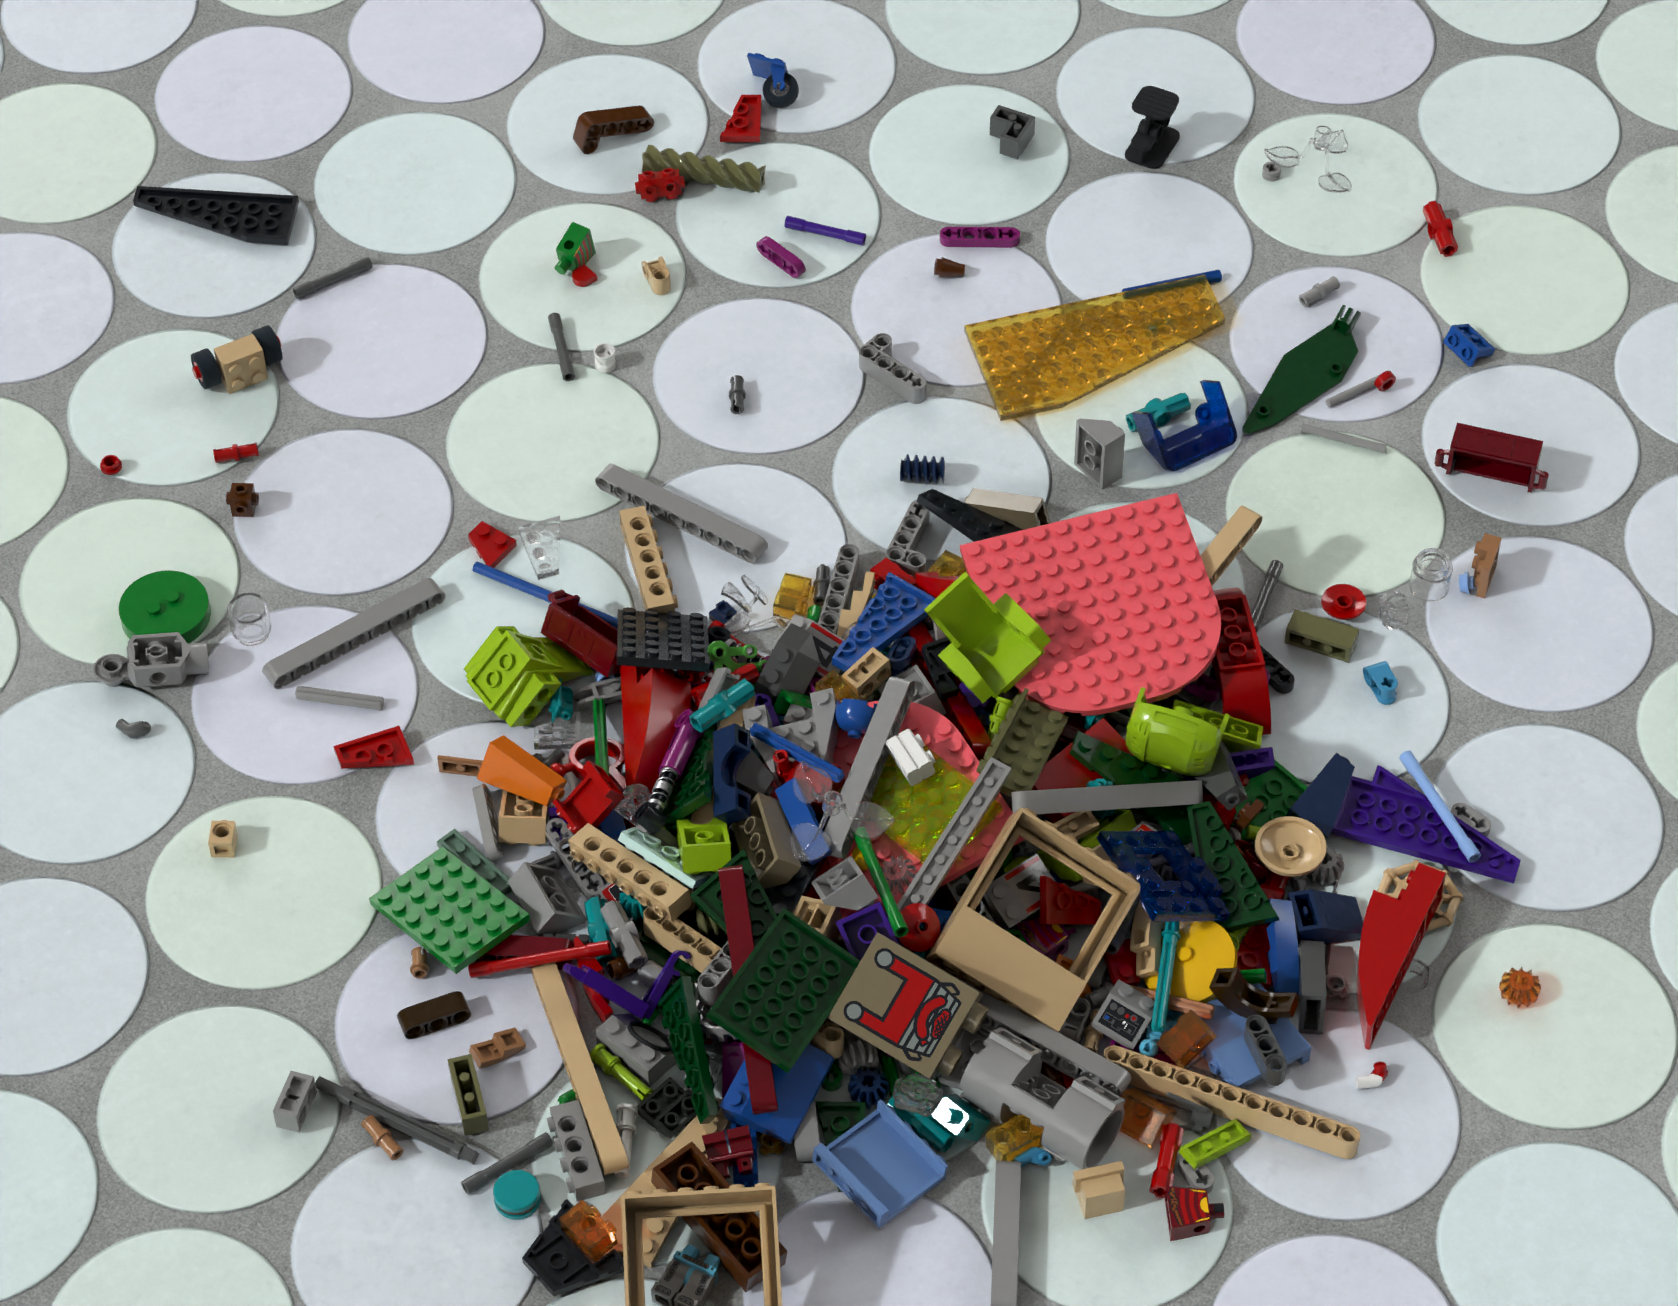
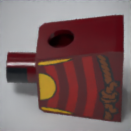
M1166 1187L1165 1207L1170 1241L1207 1234L1210 1232L1211 1219L1224 1218L1223 1203L1209 1204L1208 1194L1205 1189Z

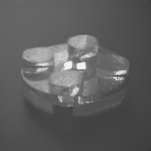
M910 1074L909 1078L902 1080L903 1076L898 1078L893 1089L895 1107L900 1110L919 1113L925 1117L931 1116L943 1097L942 1088L939 1090L936 1086L937 1082L920 1074Z

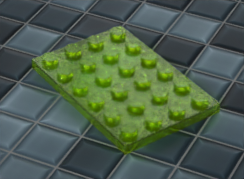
M926 745L922 748L925 752L930 750L936 761L933 764L936 771L935 774L912 786L891 754H889L864 815L922 864L974 784ZM843 786L837 791L839 795ZM996 800L992 802L966 845L1003 811L1002 805Z

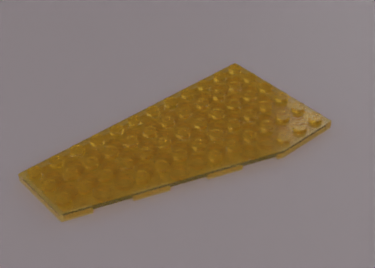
M1200 275L964 325V332L1000 421L1063 408L1225 324V317L1206 276Z

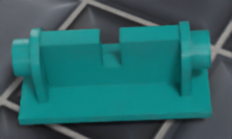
M559 678L561 686L550 698L549 712H551V722L553 723L556 717L569 720L573 716V691L567 686H562L561 678Z

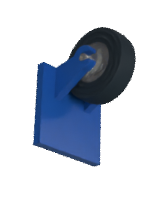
M748 53L747 58L753 75L766 79L763 84L765 100L776 108H784L793 104L798 97L799 87L796 79L788 73L786 63L778 58H767L760 53Z

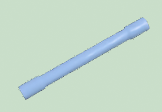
M1411 751L1403 752L1399 759L1409 774L1413 776L1455 838L1460 850L1470 863L1477 861L1481 857L1480 852L1472 840L1467 837L1427 778Z

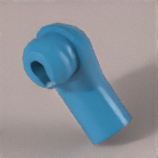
M1031 1147L1014 1157V1161L1021 1162V1168L1028 1163L1046 1166L1052 1161V1155L1044 1149Z

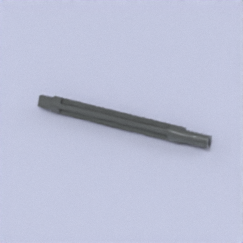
M321 1076L315 1082L316 1089L336 1098L338 1102L367 1116L373 1115L377 1121L458 1160L463 1159L474 1165L479 1156V1153L467 1147V1144L347 1086L342 1087Z

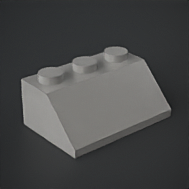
M1081 418L1076 421L1074 465L1102 490L1122 478L1125 443L1124 431L1111 421Z
M849 856L811 882L825 905L860 910L861 908L865 909L873 905L875 899L878 898V895L852 856Z
M524 862L508 880L513 895L518 898L522 909L529 913L532 927L537 933H553V936H555L557 933H562L587 921L556 868Z
M631 1013L610 1016L595 1030L597 1045L599 1043L604 1044L608 1052L613 1056L617 1055L621 1059V1064L648 1087H651L677 1063L672 1049L669 1052H661L644 1045L634 1038L627 1027L631 1021H641ZM632 1026L634 1031L648 1042L661 1047H668L661 1037L650 1030L639 1026Z

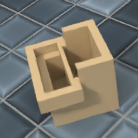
M801 896L793 914L834 943H837L841 933L836 921L843 919L840 908L825 905L822 899Z
M1122 1161L1073 1171L1072 1186L1077 1195L1084 1219L1123 1211L1125 1169Z

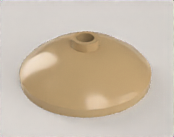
M1292 816L1279 817L1267 822L1260 828L1255 839V852L1259 861L1270 871L1283 876H1302L1313 872L1322 864L1326 855V840L1319 828L1305 819Z

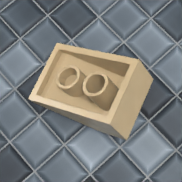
M503 790L499 812L498 842L508 845L517 843H528L532 846L546 844L547 808H549V805L545 806Z

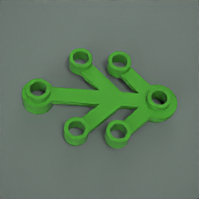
M714 641L708 646L707 652H709L710 661L713 662L714 672L716 668H723V664L733 672L735 669L748 663H735L729 656L743 655L746 658H754L757 655V648L751 644H746L743 647H728L723 641ZM749 647L752 648L751 655L747 654V649ZM718 648L722 650V654L719 657L716 655ZM768 660L750 662V664L753 663L757 671L761 673L763 670L762 665L767 663Z

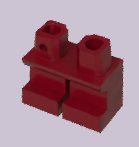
M749 1125L726 1130L731 1153H729L724 1131L702 1135L708 1160L725 1180L730 1178L728 1167L738 1165L739 1173L743 1176L753 1173L755 1155Z

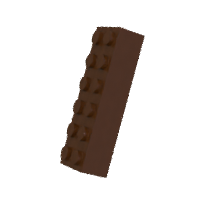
M690 1142L652 1169L651 1183L656 1189H666L668 1192H678V1189L685 1187L693 1188V1191L704 1190L703 1188L707 1186H718L719 1189H729L730 1186L693 1142ZM754 1212L680 1216L711 1253L720 1258L723 1267L745 1292L763 1281L760 1219ZM779 1242L781 1268L786 1263L788 1251Z

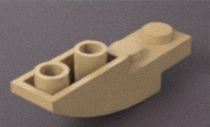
M1167 885L1146 890L1134 915L1130 951L1136 953V976L1142 979L1159 974L1161 933L1165 930L1168 913Z

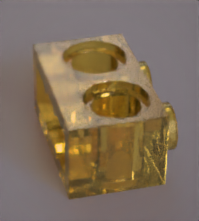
M1016 1114L1008 1122L1000 1126L996 1125L986 1133V1148L996 1161H1014V1157L1031 1147L1040 1148L1042 1146L1043 1130L1041 1127L1032 1124L1030 1118L1025 1115Z

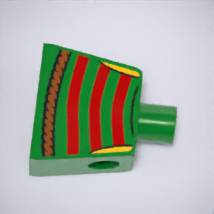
M575 222L571 223L556 247L559 261L555 265V270L558 273L564 275L567 270L574 271L581 265H586L595 255L596 251L590 229Z

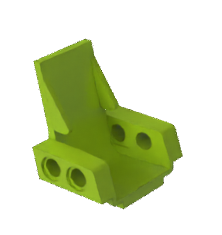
M966 572L924 609L951 642L938 656L982 703L991 696L996 698L1000 693H1006L1039 663L1037 659L1044 654L1045 650L1043 648L1052 641L1043 629L1007 593L993 604Z
M496 626L464 667L467 673L465 676L468 679V684L488 709L494 711L510 727L531 724L561 686L559 678L562 679L563 683L580 676H590L593 673L589 665L549 638L520 634L514 626Z

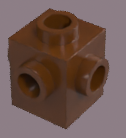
M254 483L231 484V490L226 494V503L230 505L232 517H254L256 505L259 504V493L255 492Z

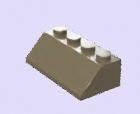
M757 793L751 800V817L732 823V828L739 852L743 849L745 850L763 889L788 883L798 873L801 864L780 801Z

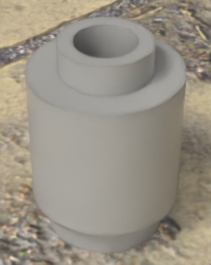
M653 960L647 961L638 969V980L651 987L663 967ZM672 976L667 987L673 985L674 976Z

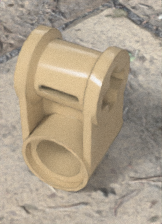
M661 256L658 260L642 261L643 274L646 280H648L652 291L657 295L668 294L671 290L670 273L664 258Z

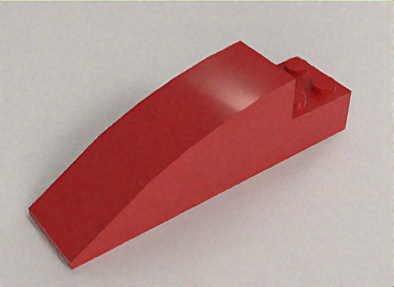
M621 665L627 803L640 807L649 800L656 780L659 778V767L677 729L674 726L675 721L682 712L690 709L691 684L674 677L673 669Z
M1418 863L1415 871H1410L1406 881L1408 886L1406 890L1401 889L1398 899L1373 890L1366 910L1360 940L1356 1000L1364 1047L1370 1050L1443 898L1446 873Z

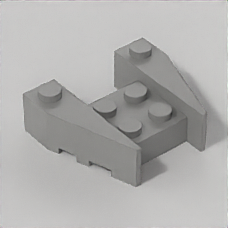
M829 688L810 693L814 718L777 727L772 726V720L765 704L744 709L742 711L745 729L750 730L754 723H758L825 761L833 763L834 749L837 747V735L840 729L835 718L837 698L834 690ZM750 733V741L764 765L774 776L777 786H782L781 778L776 771L777 765L773 760V755H776L775 751L777 749L751 736ZM789 757V760L794 763L795 759Z

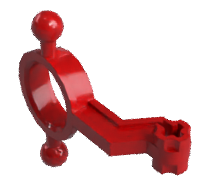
M595 737L583 739L573 745L569 752L570 763L564 765L553 763L549 768L563 778L566 773L573 772L582 781L588 774L582 768L584 765L579 761L587 756L595 755ZM607 738L608 756L616 759V762L609 766V777L625 796L620 801L627 830L639 825L633 819L639 807L627 803L626 779L621 774L623 773V765L625 763L624 744Z

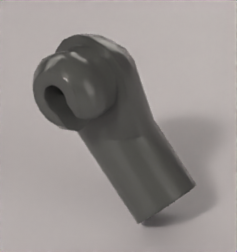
M120 719L116 723V728L132 739L144 736L151 731V726L146 721L129 724L124 719Z
M557 748L549 757H542V754L538 753L532 756L549 767L553 763H559L565 757V753Z

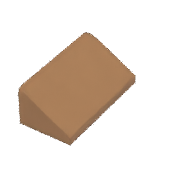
M442 755L437 757L439 772L476 777L483 760Z

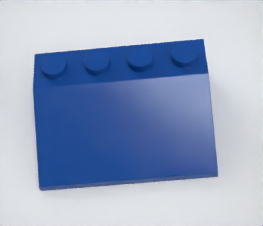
M808 1044L789 1073H786L772 1063L778 1111L753 1115L744 1059L719 1108L727 1120L742 1126L749 1125L750 1129L791 1144L835 1059L831 1055Z

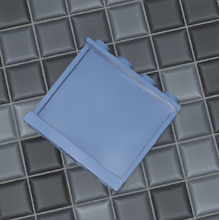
M1260 983L1251 984L1255 988L1267 992ZM1217 998L1206 1003L1214 1006L1215 1012L1212 1019L1189 1014L1183 1015L1182 1034L1186 1039L1191 1040L1198 1055L1205 1058L1211 1072L1215 1075L1217 1074L1222 1082L1244 1088L1263 1078L1244 1041L1247 1018L1229 1010ZM1278 1018L1276 1024H1269L1286 1058L1287 1065L1296 1060L1303 1065L1310 1060L1311 1046L1288 1018Z
M881 1099L878 1101L877 1110L829 1145L825 1146L821 1142L814 1147L812 1161L878 1228H881L945 1180L948 1169L945 1159L937 1155L930 1148L928 1142L923 1138H919L913 1132L910 1124L903 1122L897 1116L895 1110L890 1105H886Z

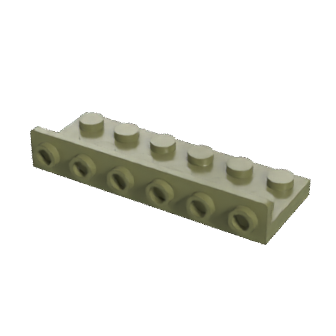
M1024 688L1021 695H1016L1012 707L1009 708L1005 720L1001 722L998 733H995L991 746H988L985 752V760L981 759L976 771L981 773L991 757L1011 767L1012 772L999 791L1012 797L1011 792L1032 791L1069 719V716L1027 700L1029 689Z

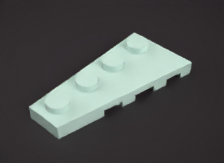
M635 827L620 833L618 841L625 844L627 849L637 852L647 862L657 865L665 874L681 881L685 887L694 889L715 874L712 871H705L699 874L683 873L678 848L660 845V839Z

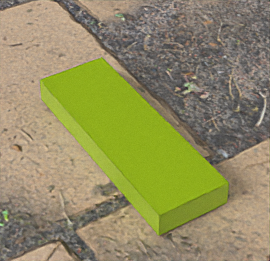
M1234 1119L1181 1146L1179 1153L1195 1170L1249 1142L1252 1135L1237 1119Z

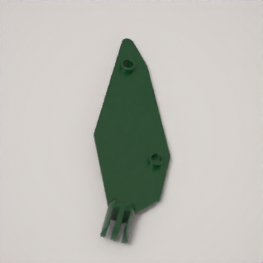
M1342 305L1332 324L1283 355L1242 427L1244 433L1250 434L1276 425L1342 382L1358 353L1352 330L1361 312L1357 311L1350 322L1354 309L1349 307L1342 318L1346 305Z

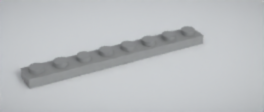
M992 757L989 759L897 904L899 911L913 903L929 904L1011 774V767Z

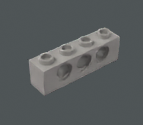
M579 1100L550 1107L551 1117L547 1118L550 1132L555 1131L556 1138H553L556 1152H561L563 1158H560L563 1173L568 1172L569 1178L566 1179L569 1193H574L577 1202L606 1194L605 1181Z

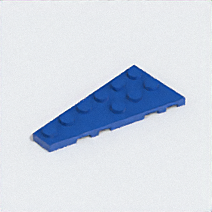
M889 572L884 584L879 586L876 596L871 598L859 616L856 626L852 627L849 631L848 638L841 643L833 655L832 665L846 672L872 647L879 652L928 617L929 615L924 609L936 598Z

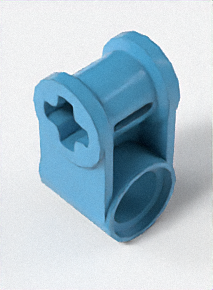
M1387 661L1364 667L1363 676L1365 682L1371 688L1378 702L1384 705L1394 703L1397 699L1395 690L1398 686V681Z

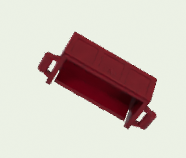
M1457 423L1450 449H1437L1434 462L1435 466L1446 469V474L1450 475L1454 460L1457 458L1454 471L1526 487L1530 476L1527 491L1532 493L1533 489H1546L1549 477L1547 472L1538 469L1543 441ZM1444 455H1449L1447 464L1443 463ZM1536 475H1540L1538 484L1535 483Z
M564 590L549 593L548 600L552 603L549 604L540 633L605 677L621 673V665H617V629L582 605H578L580 601L578 595H570L565 593Z

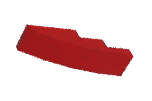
M578 936L573 938L574 947L584 946ZM594 957L576 959L578 968L585 965L604 976L602 966ZM582 983L584 992L594 1012L601 1022L604 1023L610 1016L614 1015L613 1010L608 1005L610 1003L609 1000Z

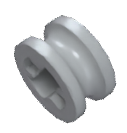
M1272 161L1265 163L1262 172L1263 178L1271 182L1278 180L1281 174V166Z

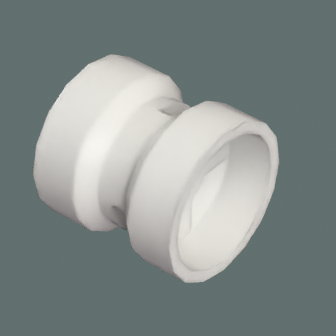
M608 343L597 345L594 348L596 370L601 373L613 371L616 367L614 347Z

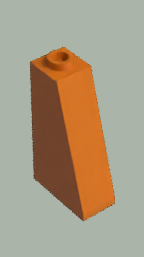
M504 735L489 743L477 779L481 782L545 806L550 805L554 799L561 800L565 794L564 787L567 782L562 776Z

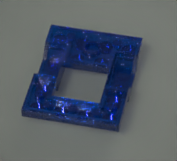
M1174 831L1099 832L1096 838L1111 861L1118 866V870L1132 872L1139 882L1141 905L1152 922L1227 921L1231 915L1224 902L1220 899V895L1224 890L1218 883L1217 878L1211 873L1201 857H1191L1189 851L1186 850ZM1135 854H1163L1181 881H1162L1146 857H1136Z

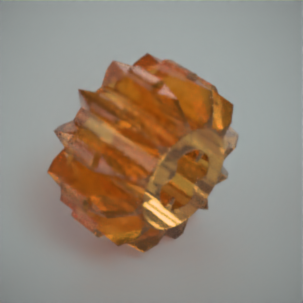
M1512 967L1509 973L1504 972L1502 975L1499 991H1501V999H1508V1006L1515 1003L1517 1008L1521 1004L1528 1008L1531 1002L1535 1003L1537 1001L1538 994L1541 991V984H1539L1538 976H1532V969L1525 972L1523 967L1519 971Z

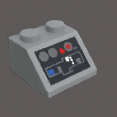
M1118 979L1090 1026L1133 1051L1152 1021L1155 1001Z

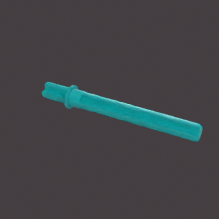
M1167 913L1165 930L1161 933L1163 943L1151 1023L1152 1031L1163 1032L1165 1030L1177 941L1181 937L1180 933H1178L1180 915L1178 913Z

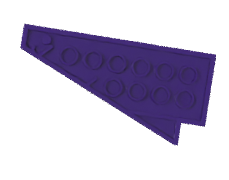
M1377 765L1372 781L1351 776L1331 831L1333 835L1513 884L1521 861L1454 816L1467 837L1472 840L1481 854L1477 861L1470 863L1428 798L1379 765Z

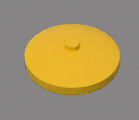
M1200 917L1181 918L1178 931L1181 937L1177 941L1170 995L1207 1003L1216 998L1209 988L1216 969L1237 967L1236 948L1226 930L1216 922ZM1161 937V952H1162V943H1163V938H1162V937ZM1158 974L1143 978L1148 989L1156 991Z

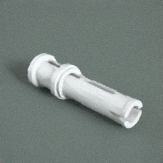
M627 1103L616 1107V1113L618 1114L616 1128L627 1155L629 1168L614 1172V1175L617 1178L623 1179L630 1176L632 1139L637 1131L635 1116L638 1114L637 1106Z

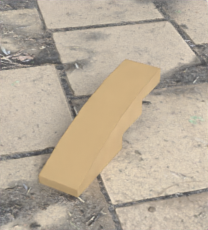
M874 572L865 573L863 591L853 590L850 610L841 609L837 636L844 640L848 638L851 628L855 627L858 623L859 616L873 596L875 587Z

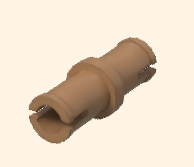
M373 1115L366 1117L362 1121L361 1126L373 1138V1143L378 1147L380 1146L392 1161L398 1159L403 1154L404 1150L391 1137L392 1133L389 1129H384Z

